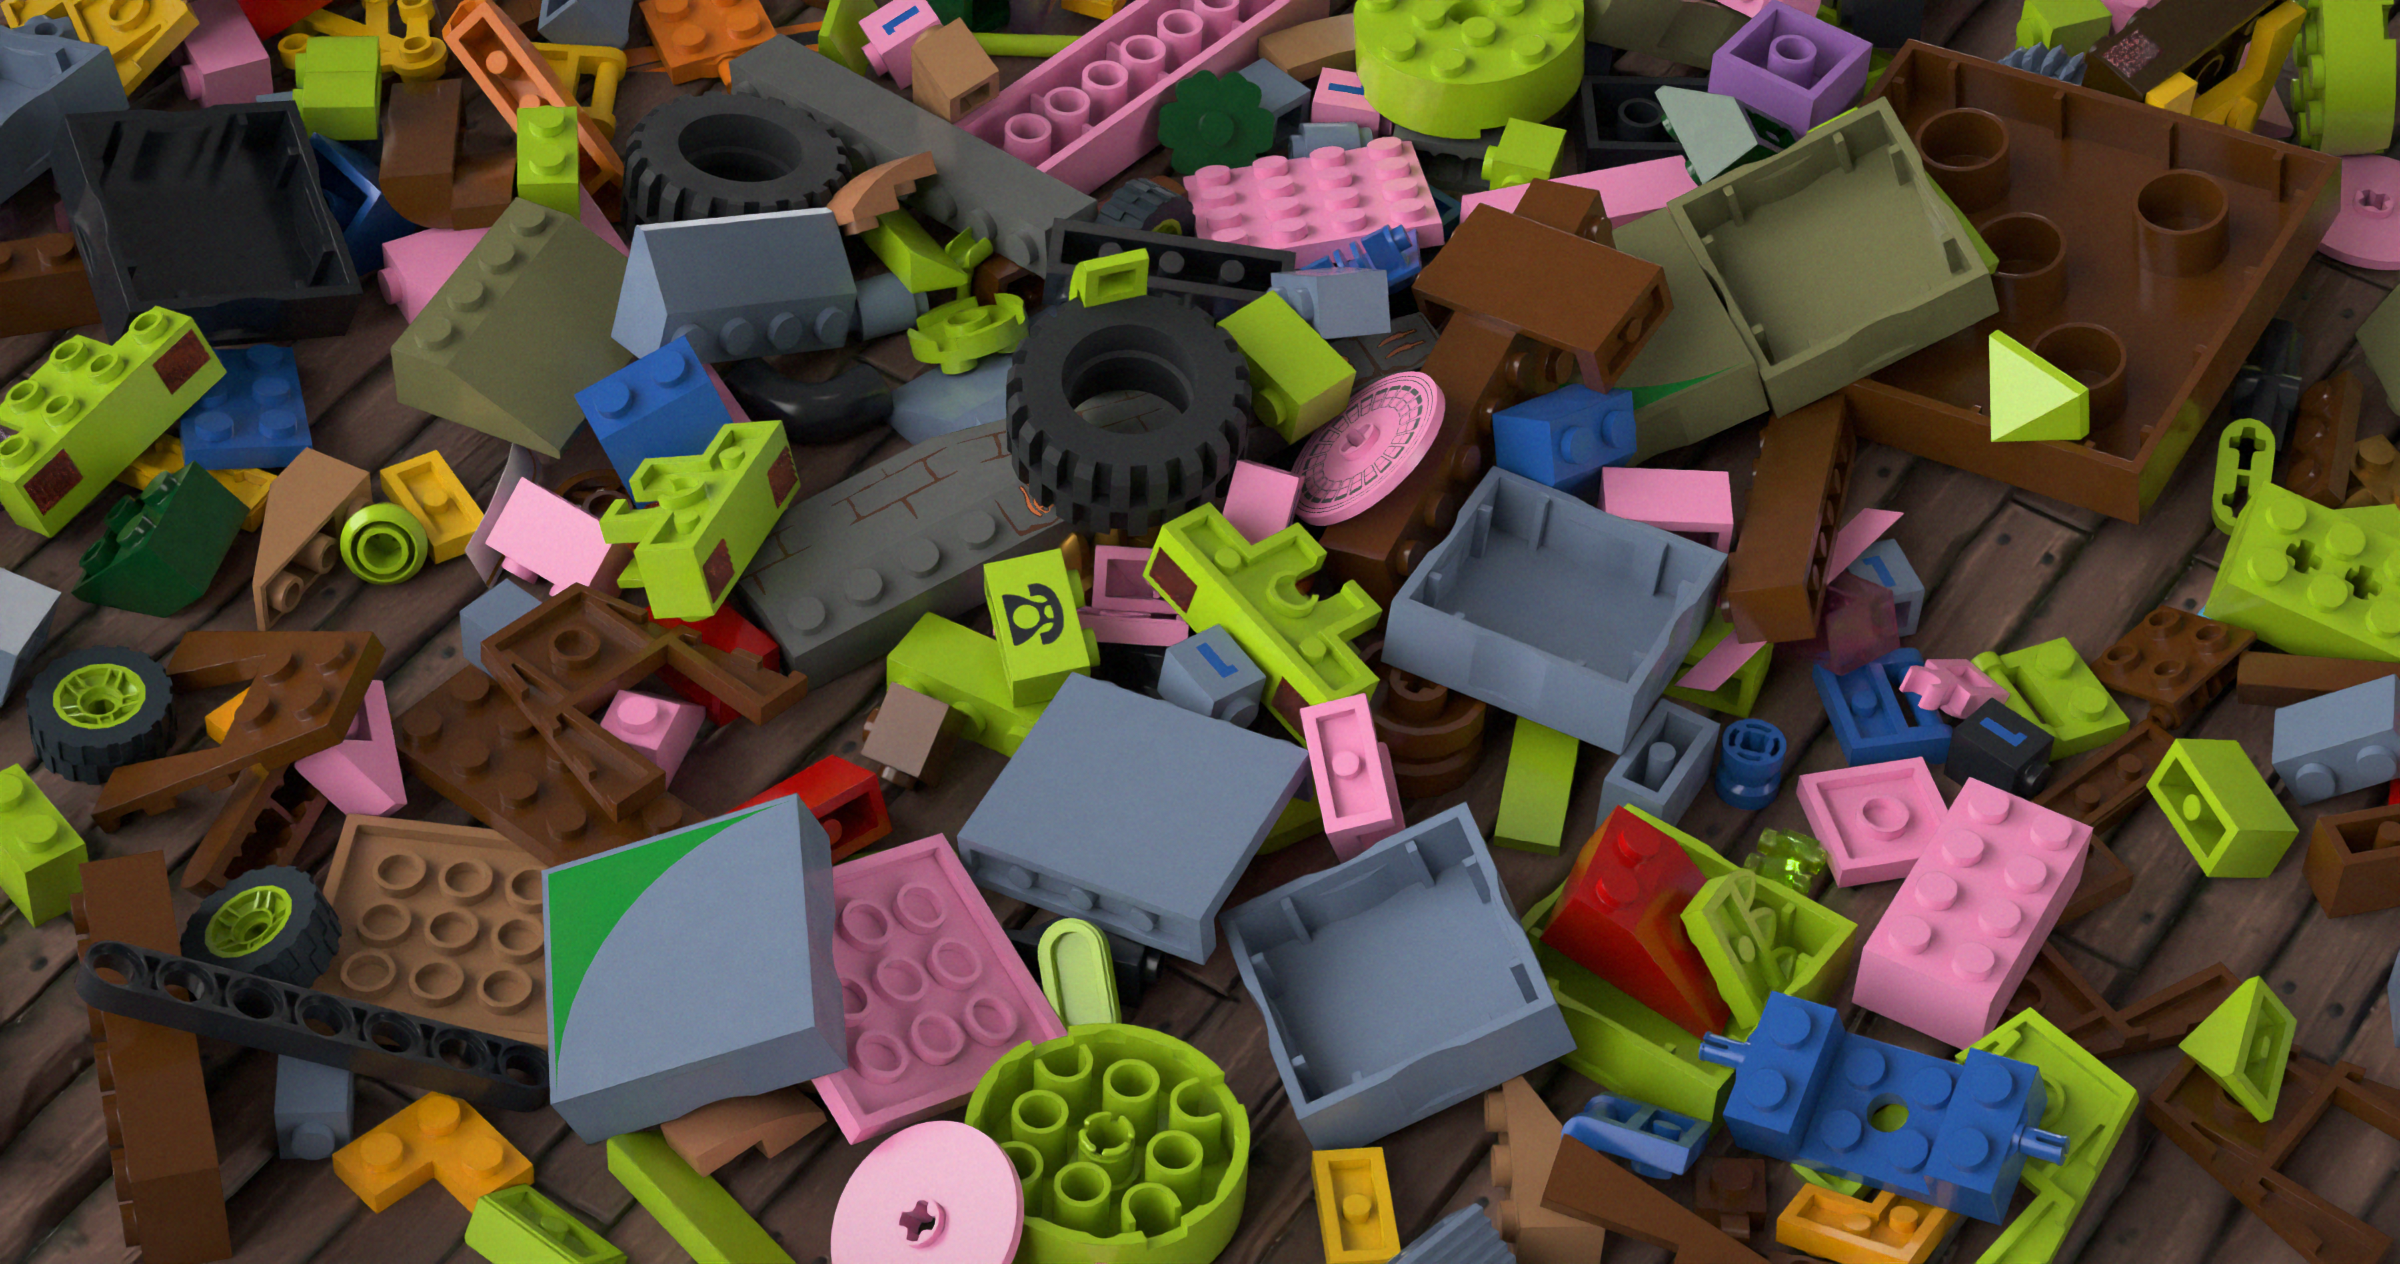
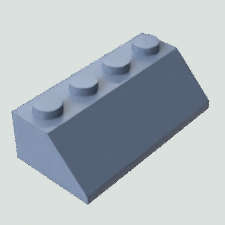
M827 207L636 225L611 338L641 359L685 335L701 364L844 347L857 297V290L834 212Z

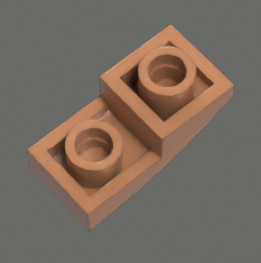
M931 150L873 167L855 177L837 191L826 207L834 212L837 225L842 226L844 236L878 228L879 224L876 216L898 210L899 205L896 197L916 192L915 179L937 174Z
M790 1085L756 1096H739L718 1100L688 1112L680 1118L664 1122L660 1127L668 1146L698 1174L705 1178L753 1145L767 1158L771 1159L786 1148L797 1143L801 1138L827 1122L824 1112L794 1085Z

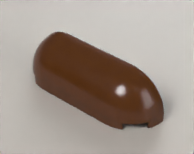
M296 761L268 772L261 763L247 767L187 865L181 879V887L192 895L205 899L208 895L211 896L216 891L224 889L227 881L230 879L233 881L241 877L244 872L252 869H264L268 865L287 867V865L292 863L329 799L295 768Z

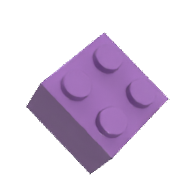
M1771 0L1713 54L1707 93L1735 97L1791 125L1800 140L1806 135L1807 131L1854 108L1863 99L1873 44L1778 0Z

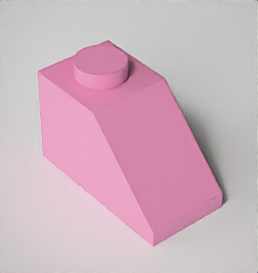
M619 690L600 726L666 771L667 791L706 717V706L647 691Z

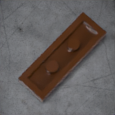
M2349 370L2327 382L2319 381L2313 384L2301 396L2287 477L2285 479L2284 489L2330 509L2341 505L2345 500L2364 387Z

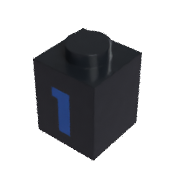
M1992 697L1953 729L1944 775L1962 787L1968 778L1971 777L2025 799L2027 797L2033 799L2044 790L2051 778L2053 768L2048 763L2055 737Z

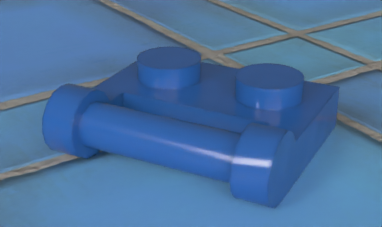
M1898 648L1815 658L1812 678L1849 767L1923 757L1931 764L1946 763L1953 727L1944 723L1939 709L1926 710L1920 708L1918 704L1922 698L1921 695L1914 692H1903L1918 726L1908 728L1889 681H1892L1895 686L1900 687L1910 666L1924 667L1925 661L1919 650L1915 648Z
M1604 1091L1597 1093L1587 1102L1584 1112L1575 1114L1565 1123L1561 1131V1140L1564 1133L1569 1134L1596 1152L1601 1150L1630 1159V1168L1640 1174L1658 1179H1670L1672 1173L1683 1175L1706 1149L1712 1123L1621 1094Z

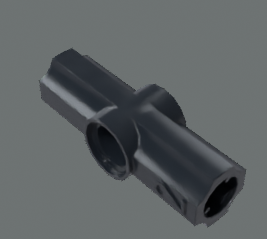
M2272 318L2247 356L2246 363L2242 364L2229 414L2234 416L2233 422L2239 419L2251 418L2261 421L2270 428L2275 438L2273 467L2277 466L2278 459H2280L2286 434L2285 428L2290 427L2302 378V376L2297 375L2305 339V336L2298 333L2295 329L2293 322L2280 318ZM2242 438L2239 447H2229L2239 450L2238 469L2250 470L2253 453L2262 451L2254 448V439Z

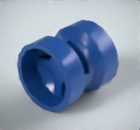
M1758 719L1739 720L1726 728L1722 734L1720 746L1721 760L1717 765L1715 775V790L1719 798L1735 808L1752 811L1765 808L1774 802L1779 792L1781 782L1780 769L1784 764L1786 755V739L1782 731L1773 724Z

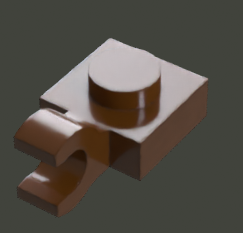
M1700 1155L1693 1163L1691 1172L1693 1213L1741 1244H1749L1750 1230L1764 1231L1767 1202L1764 1160Z

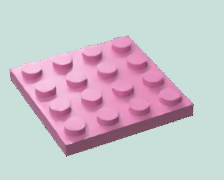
M1396 137L1378 138L1370 141L1367 147L1346 151L1337 146L1322 147L1312 151L1310 158L1302 157L1287 160L1283 156H1266L1255 160L1252 164L1253 166L1229 169V167L1224 165H1211L1197 170L1195 175L1183 177L1184 188L1188 191V201L1192 203L1194 207L1192 211L1196 215V223L1194 224L1196 238L1296 252L1294 269L1302 268L1329 255L1332 263H1335L1333 252L1338 249L1342 251L1347 261L1353 260L1355 258L1349 244L1356 241L1363 253H1367L1361 243V238L1381 229L1387 224L1392 229L1402 224L1407 232L1416 228L1420 249L1445 245L1442 221L1412 142L1402 141Z
M943 833L832 867L836 910L832 936V953L834 966L842 984L849 1068L811 1080L850 1145L969 1104L971 1096L981 1078L1007 1052L1029 1039L1033 1046L1048 1040L1067 1036L1068 1032Z

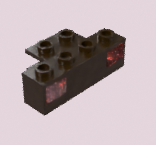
M2161 0L2150 9L2142 7L2131 16L2124 29L2111 38L2107 35L2101 37L2089 49L2084 59L2087 68L2081 86L2145 104L2147 92L2181 71L2198 82L2196 92L2201 96L2237 72L2245 46L2252 40L2256 21L2287 0Z

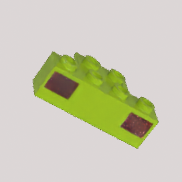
M155 306L136 317L130 324L129 331L112 346L76 334L72 339L59 344L51 352L49 360L28 380L16 384L8 391L5 401L0 404V425L19 431V433L8 437L0 443V502L16 525L50 538L55 536L227 373L192 317Z
M782 420L724 424L702 455L645 458L629 479V483L636 503H651L647 504L643 509L630 510L627 499H615L599 521L605 544L626 543L629 550L634 554L630 563L617 579L619 589L645 587L654 619L681 618L683 621L695 622L715 615L801 487Z
M1210 502L1162 525L1142 576L1197 634L1217 624L1222 626L1266 676L1260 701L1305 749L1308 750L1300 713L1301 708L1363 693L1366 694L1370 702L1380 679L1358 657L1361 651L1351 639L1374 628L1383 610L1353 579L1343 585L1340 593L1326 600L1318 601L1319 595L1313 594L1311 598L1307 595V592L1315 582V577L1311 574L1321 569L1327 552L1298 522L1254 545H1251Z

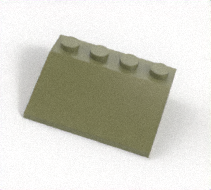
M516 197L391 347L397 401L561 459L589 423L574 395L639 359L611 338L628 257L571 215Z

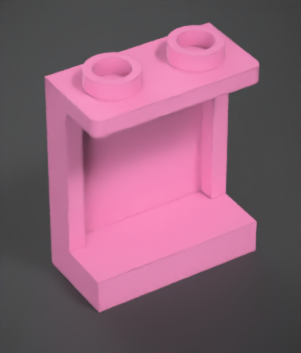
M1365 693L1301 708L1300 713L1325 832L1340 863L1343 864L1357 857L1378 841L1406 829L1390 752L1386 743L1377 741L1371 708Z

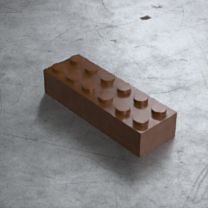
M163 850L79 864L83 892L69 894L76 935L90 933V938L77 940L80 965L87 949L95 942L104 940L120 941L182 957ZM102 967L94 969L97 975L107 982L117 985L128 983L125 977L117 971ZM178 985L164 986L174 998L190 1002L188 989ZM86 1003L92 1039L107 1037V1041L93 1044L100 1091L115 1090L116 1093L102 1096V1106L109 1147L124 1145V1148L113 1149L110 1152L118 1203L133 1200V1203L119 1205L126 1248L141 1245L144 1264H203L233 1258L221 1176L196 1034L105 1012Z

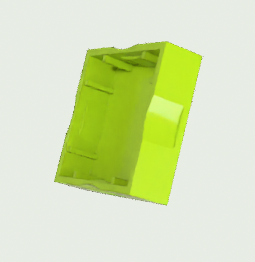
M1630 803L1624 806L1626 810L1675 839L1707 880L1725 876L1731 871L1741 869L1700 840ZM1755 875V895L1749 911L1767 907L1774 909L1776 912V933L1770 950L1781 946H1790L1797 951L1793 982L1783 994L1825 1005L1847 979L1858 924L1775 880ZM1567 877L1552 894L1536 903L1521 919L1522 925L1578 1048L1555 1060L1617 1094L1711 1122L1712 1127L1708 1144L1726 1123L1723 1112L1736 1082V1069L1709 1061H1701L1699 1059V1048L1701 1042L1705 1043L1704 1041L1539 940L1568 879ZM1731 1011L1721 1036L1745 1043L1757 1028L1759 1022L1754 1027L1741 1029Z

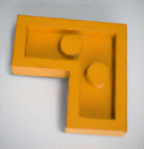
M433 1091L332 1154L334 1173L376 1214L382 1212L433 1178L442 1184L472 1214L480 1196L524 1183L529 1186L535 1183L533 1164L468 1102L462 1098Z
M1806 1182L1777 1218L1776 1242L1803 1250L1813 1257L1827 1258L1842 1264H1923L1961 1214L1883 1190L1872 1203Z

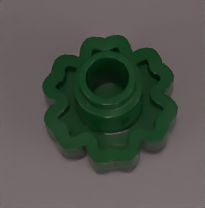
M1202 69L1194 73L1192 77L1179 80L1175 86L1177 101L1166 103L1159 110L1160 125L1158 128V139L1162 145L1174 149L1170 159L1171 166L1174 170L1181 174H1186V176L1195 175L1197 170L1211 165H1224L1229 167V169L1253 166V162L1257 160L1255 154L1264 153L1271 149L1273 145L1274 115L1268 109L1259 107L1262 98L1259 86L1251 81H1247L1236 71L1227 72L1218 80L1211 71Z

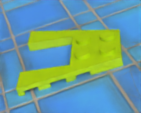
M2029 1007L1955 1055V1063L1964 1065L1970 1047L2038 1066L2048 1097V1102L2038 1128L2059 1135L2070 1136V1147L2068 1154H2064L2066 1160L2062 1166L2029 1155L2027 1156L2019 1181L2034 1192L2037 1197L1975 1264H2051L2140 1101L2137 1090ZM1890 1104L1872 1116L1871 1126L1881 1132L1895 1131L1905 1124L1909 1111L1901 1105ZM1793 1163L1790 1164L1794 1176L1804 1184L1808 1182L1860 1200L1873 1189V1187Z

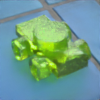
M1765 827L1758 841L1757 851L1767 855L1766 858L1751 852L1743 868L1754 871L1755 875L1775 880L1807 897L1812 885L1813 876L1805 873L1808 871L1819 875L1827 860L1828 851L1819 848L1821 841L1784 827L1779 835V831Z

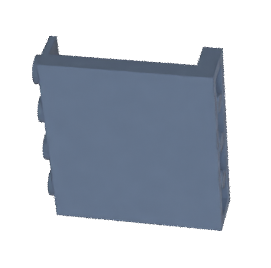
M1071 672L957 835L960 861L973 883L977 886L1068 918L1090 921L1102 930L1205 965L1216 948L1214 917L1291 798L1294 797L1309 802L1313 797L1309 751L1289 741L1274 739L1238 727L1226 720L1214 719L1177 707L1166 700H1156L1120 688L1109 681L1096 680Z

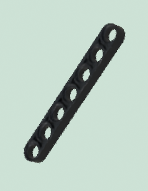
M104 940L91 945L87 949L74 979L75 990L81 999L90 1006L105 1012L494 1107L528 1113L539 1109L550 1093L549 1055L541 1048L529 1043L120 941ZM102 967L117 971L125 977L128 983L117 985L100 978L94 969ZM178 985L186 988L196 996L198 1001L185 1002L174 998L164 986ZM247 1002L255 1005L265 1013L267 1018L254 1019L246 1016L237 1009L234 1003ZM316 1019L326 1023L333 1029L336 1035L323 1036L313 1032L306 1026L303 1020ZM384 1036L392 1039L401 1046L403 1052L392 1053L384 1050L373 1041L372 1037ZM449 1052L460 1056L467 1061L471 1069L463 1070L446 1063L439 1053ZM507 1069H518L527 1073L536 1081L537 1085L527 1086L517 1082L510 1077Z

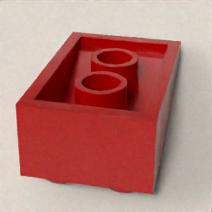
M1617 805L1582 847L1539 940L1700 1040L1704 1041L1703 1037L1707 1031L1721 1036L1732 1010L1722 999L1714 977L1698 948L1691 942L1686 926L1680 917V914L1706 883L1707 879L1675 839L1622 806Z

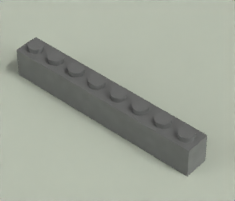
M781 33L729 61L732 82L731 95H736L737 91L753 93V97L768 100L770 96L784 100L786 106L796 109L801 107L811 112L816 122L824 121L833 129L836 136L840 138L850 156L849 162L852 165V174L856 177L880 164L931 150L937 174L915 179L917 191L896 198L960 233L966 228L971 227V236L974 241L978 243L982 238L986 237L991 242L993 251L1044 279L1054 218L1093 223L1098 217L1096 199Z

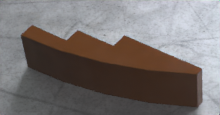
M517 149L473 153L462 156L454 178L450 206L454 231L492 227L514 199L518 197Z

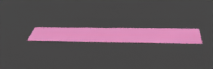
M1864 508L1838 532L1826 586L1904 513ZM1734 629L1685 674L1675 686L1714 692L1767 641L1739 644L1736 630Z

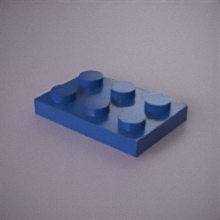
M258 344L247 349L212 348L227 373L177 419L184 466L195 460L205 470L287 467L306 447L312 449V440L293 348L277 347L270 344Z

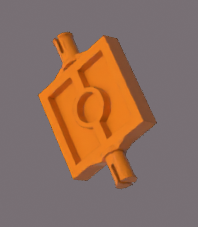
M647 0L638 3L641 21L673 85L699 78L720 77L726 86L728 94L731 95L732 82L729 61L777 35L759 0Z

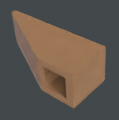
M960 17L946 26L937 24L928 28L916 39L915 44L911 46L913 104L953 124L999 96V70Z
M306 447L270 484L252 583L258 630L268 631L284 613L291 612L299 603L302 594L316 579L333 568L338 556L341 554L340 538L346 522L360 509L375 504L372 500L370 472Z
M1522 1075L1497 1085V1090H1486L1484 1098L1486 1132H1497L1499 1145H1492L1491 1181L1493 1187H1504L1505 1200H1499L1497 1206V1230L1499 1231L1500 1239L1506 1243H1511V1251L1516 1256L1517 1264H1600L1605 1228L1540 1207L1542 1196L1561 1143L1563 1126Z

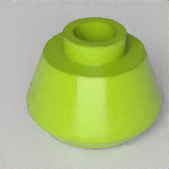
M382 502L362 508L348 519L341 533L340 550L348 568L359 578L372 584L394 585L410 579L421 569L427 556L428 539L422 524L406 508L395 503Z

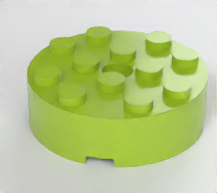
M1356 0L1353 13L1356 76H1358L1364 87V97L1385 118L1409 130L1443 138L1480 139L1481 129L1506 126L1509 118L1540 123L1561 110L1575 95L1582 82L1585 67L1583 0Z
M2291 0L2307 10L2305 19L2293 43L2294 66L2298 67L2299 78L2291 79L2290 84L2292 112H2299L2297 115L2299 146H2310L2311 150L2332 156L2384 153V149H2389L2392 138L2396 102V39H2389L2388 14L2391 6L2394 5V0Z
M1088 1023L1068 1026L1067 1036L1048 1040L1033 1046L1029 1039L1007 1052L994 1063L981 1078L971 1096L965 1116V1124L976 1128L997 1142L1012 1160L1020 1178L1024 1197V1221L1020 1243L1011 1264H1210L1230 1242L1239 1225L1246 1196L1250 1147V1128L1244 1104H1238L1235 1096L1224 1083L1225 1073L1216 1063L1196 1048L1173 1036L1153 1029L1121 1023Z

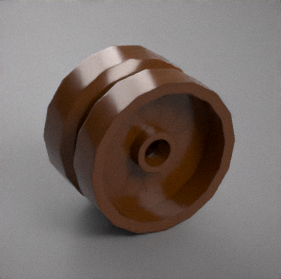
M1385 639L1370 644L1358 657L1380 679L1369 704L1377 741L1386 743L1390 752L1399 797L1408 799L1439 797L1462 787L1478 770L1483 752L1484 722L1488 712V703L1382 662L1381 657Z

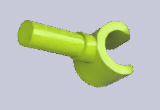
M971 227L966 228L945 247V253L967 274L968 284L957 287L956 300L971 297L974 268L993 253V247L989 239L984 237L978 243L972 239Z

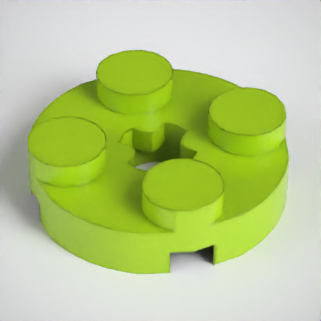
M998 293L994 294L997 305L979 307L976 296L948 302L927 311L916 319L919 331L910 327L907 330L914 358L924 363H940L944 374H958L973 369L978 364L977 358L994 352H1014L1019 342L1025 337H1029L1028 328L1030 323L1023 299L1013 294Z

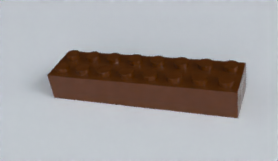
M1533 178L1513 212L1515 215L1617 250L1612 235V223L1606 215L1599 190ZM1455 310L1419 371L1428 375L1441 388L1445 398L1443 421L1432 445L1413 471L1394 490L1362 513L1342 522L1328 525L1318 542L1327 552L1324 565L1335 593H1340L1343 585L1353 579L1383 610L1376 626L1370 630L1386 634L1393 598L1426 554L1443 542L1450 534L1457 520L1459 510L1492 466L1497 467L1492 414L1557 390L1559 385H1563L1569 379L1576 354Z

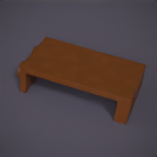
M1481 202L1467 219L1455 228L1449 241L1432 262L1420 271L1416 281L1411 286L1419 312L1425 315L1435 330L1452 310H1456L1576 354L1585 387L1607 395L1674 309L1663 266Z

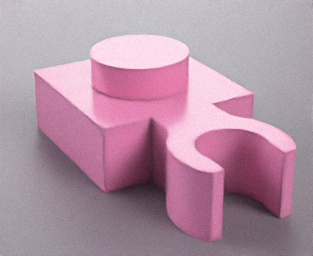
M1927 659L1924 667L1910 666L1899 687L1901 692H1914L1921 695L1922 698L1918 704L1920 708L1926 710H1937L1940 708L1945 713L1959 719L1968 718L1992 697L2005 704L2010 693L1967 659Z

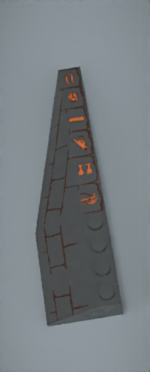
M1417 312L1390 319L1391 333L1324 339L1357 371L1350 398L1362 389L1385 377L1402 372H1419L1440 337L1423 313ZM1116 390L1102 393L1086 400L1074 410L1084 420L1096 427L1123 434H1139L1154 431L1169 425L1182 415L1168 401L1156 395L1137 390ZM1251 405L1246 459L1260 462L1291 445L1273 427L1266 426L1258 418ZM1005 418L931 437L785 510L731 590L757 629L762 628L769 632L774 642L779 645V665L786 676L789 677L793 670L808 676L807 693L893 650L927 610L951 620L986 602L984 564L1057 549L1062 541L1073 531L1084 535L1088 545H1090L1096 532L1090 531V523L1079 520L1075 526L1057 517L1054 504L1045 508L1029 494V484L1021 482L1012 467V454L1007 451ZM1317 429L1313 430L1312 432L1300 438L1291 445L1313 435Z

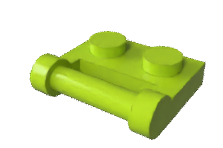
M2065 637L2001 656L1992 651L1983 652L1970 661L2010 693L2004 704L2005 706L2055 737L2049 762L2111 744L2129 729L2130 720ZM2016 683L2046 724H2042L2012 684Z

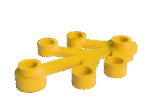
M360 0L362 7L366 9V25L320 8L282 30L281 34L284 38L278 43L283 66L288 69H295L296 53H306L308 37H313L319 32L330 36H379L382 73L395 71L405 83L437 80L445 72V62L448 58L445 43L439 38L430 37V20L435 15L432 0H397L403 23L407 24L405 38L390 34V5L395 0Z

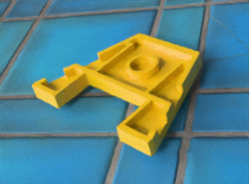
M5 0L0 3L11 29L24 26L30 18L38 15H46L52 19L69 16L80 41L109 47L126 97L200 24L191 4H184L181 0Z
M2287 0L2256 21L2244 67L2194 100L2198 82L2179 71L2147 92L2145 104L2252 133L2305 19L2307 10L2295 2Z

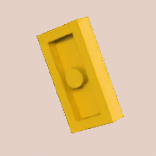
M437 450L380 470L381 489L391 503L406 508L422 524L428 539L427 553L435 564L466 553L465 549L484 514Z
M1368 1147L1312 1151L1311 1173L1326 1264H1384L1388 1262L1401 1249L1383 1148Z

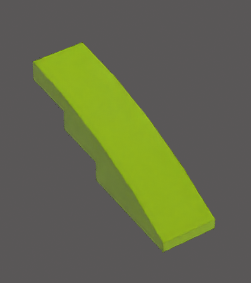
M1517 716L1495 829L1494 846L1559 857L1566 813L1581 745L1580 739L1522 716Z

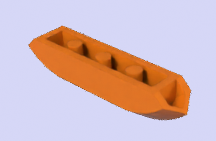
M464 0L460 2L442 29L444 41L516 134L517 108H534L545 105L555 107L577 106L580 182L609 223L621 221L620 205L624 165L610 143L535 46L492 0Z

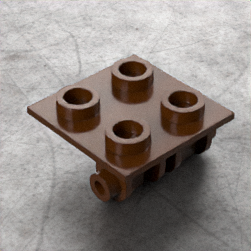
M2161 605L2156 610L2147 614L2141 623L2117 643L2104 650L2102 655L2088 667L2103 686L2148 700L2151 710L2147 713V718L2163 730H2177L2195 712L2194 708H2203L2208 704L2209 698L2216 697L2227 684L2237 677L2240 652L2248 651L2246 647L2257 639L2258 636L2256 632Z

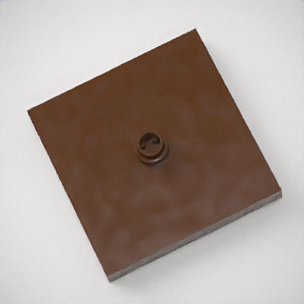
M1908 38L1858 106V109L1883 96L1886 97L1920 154L1925 171L1965 215L1998 258L1999 263L1995 273L1990 276L1999 312L1826 396L1846 394L1856 436L2140 525L2338 216L2341 209L2342 158ZM1997 329L2087 387L2089 389L2090 433L2080 440L1991 442L1989 335Z

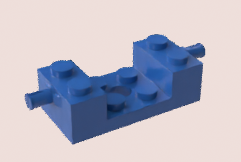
M1771 991L1759 1024L1745 1043L1707 1031L1703 1037L1705 1043L1701 1042L1699 1059L1701 1061H1709L1736 1069V1082L1724 1109L1723 1117L1737 1147L1999 1226L2003 1224L2027 1156L2029 1155L2062 1166L2066 1160L2064 1154H2068L2070 1136H2063L2038 1128L2048 1102L2038 1066L1970 1047L1964 1065L1846 1032L1837 1009L1776 991ZM1898 1104L1909 1111L1905 1124L1895 1131L1881 1132L1871 1126L1873 1114L1884 1105Z

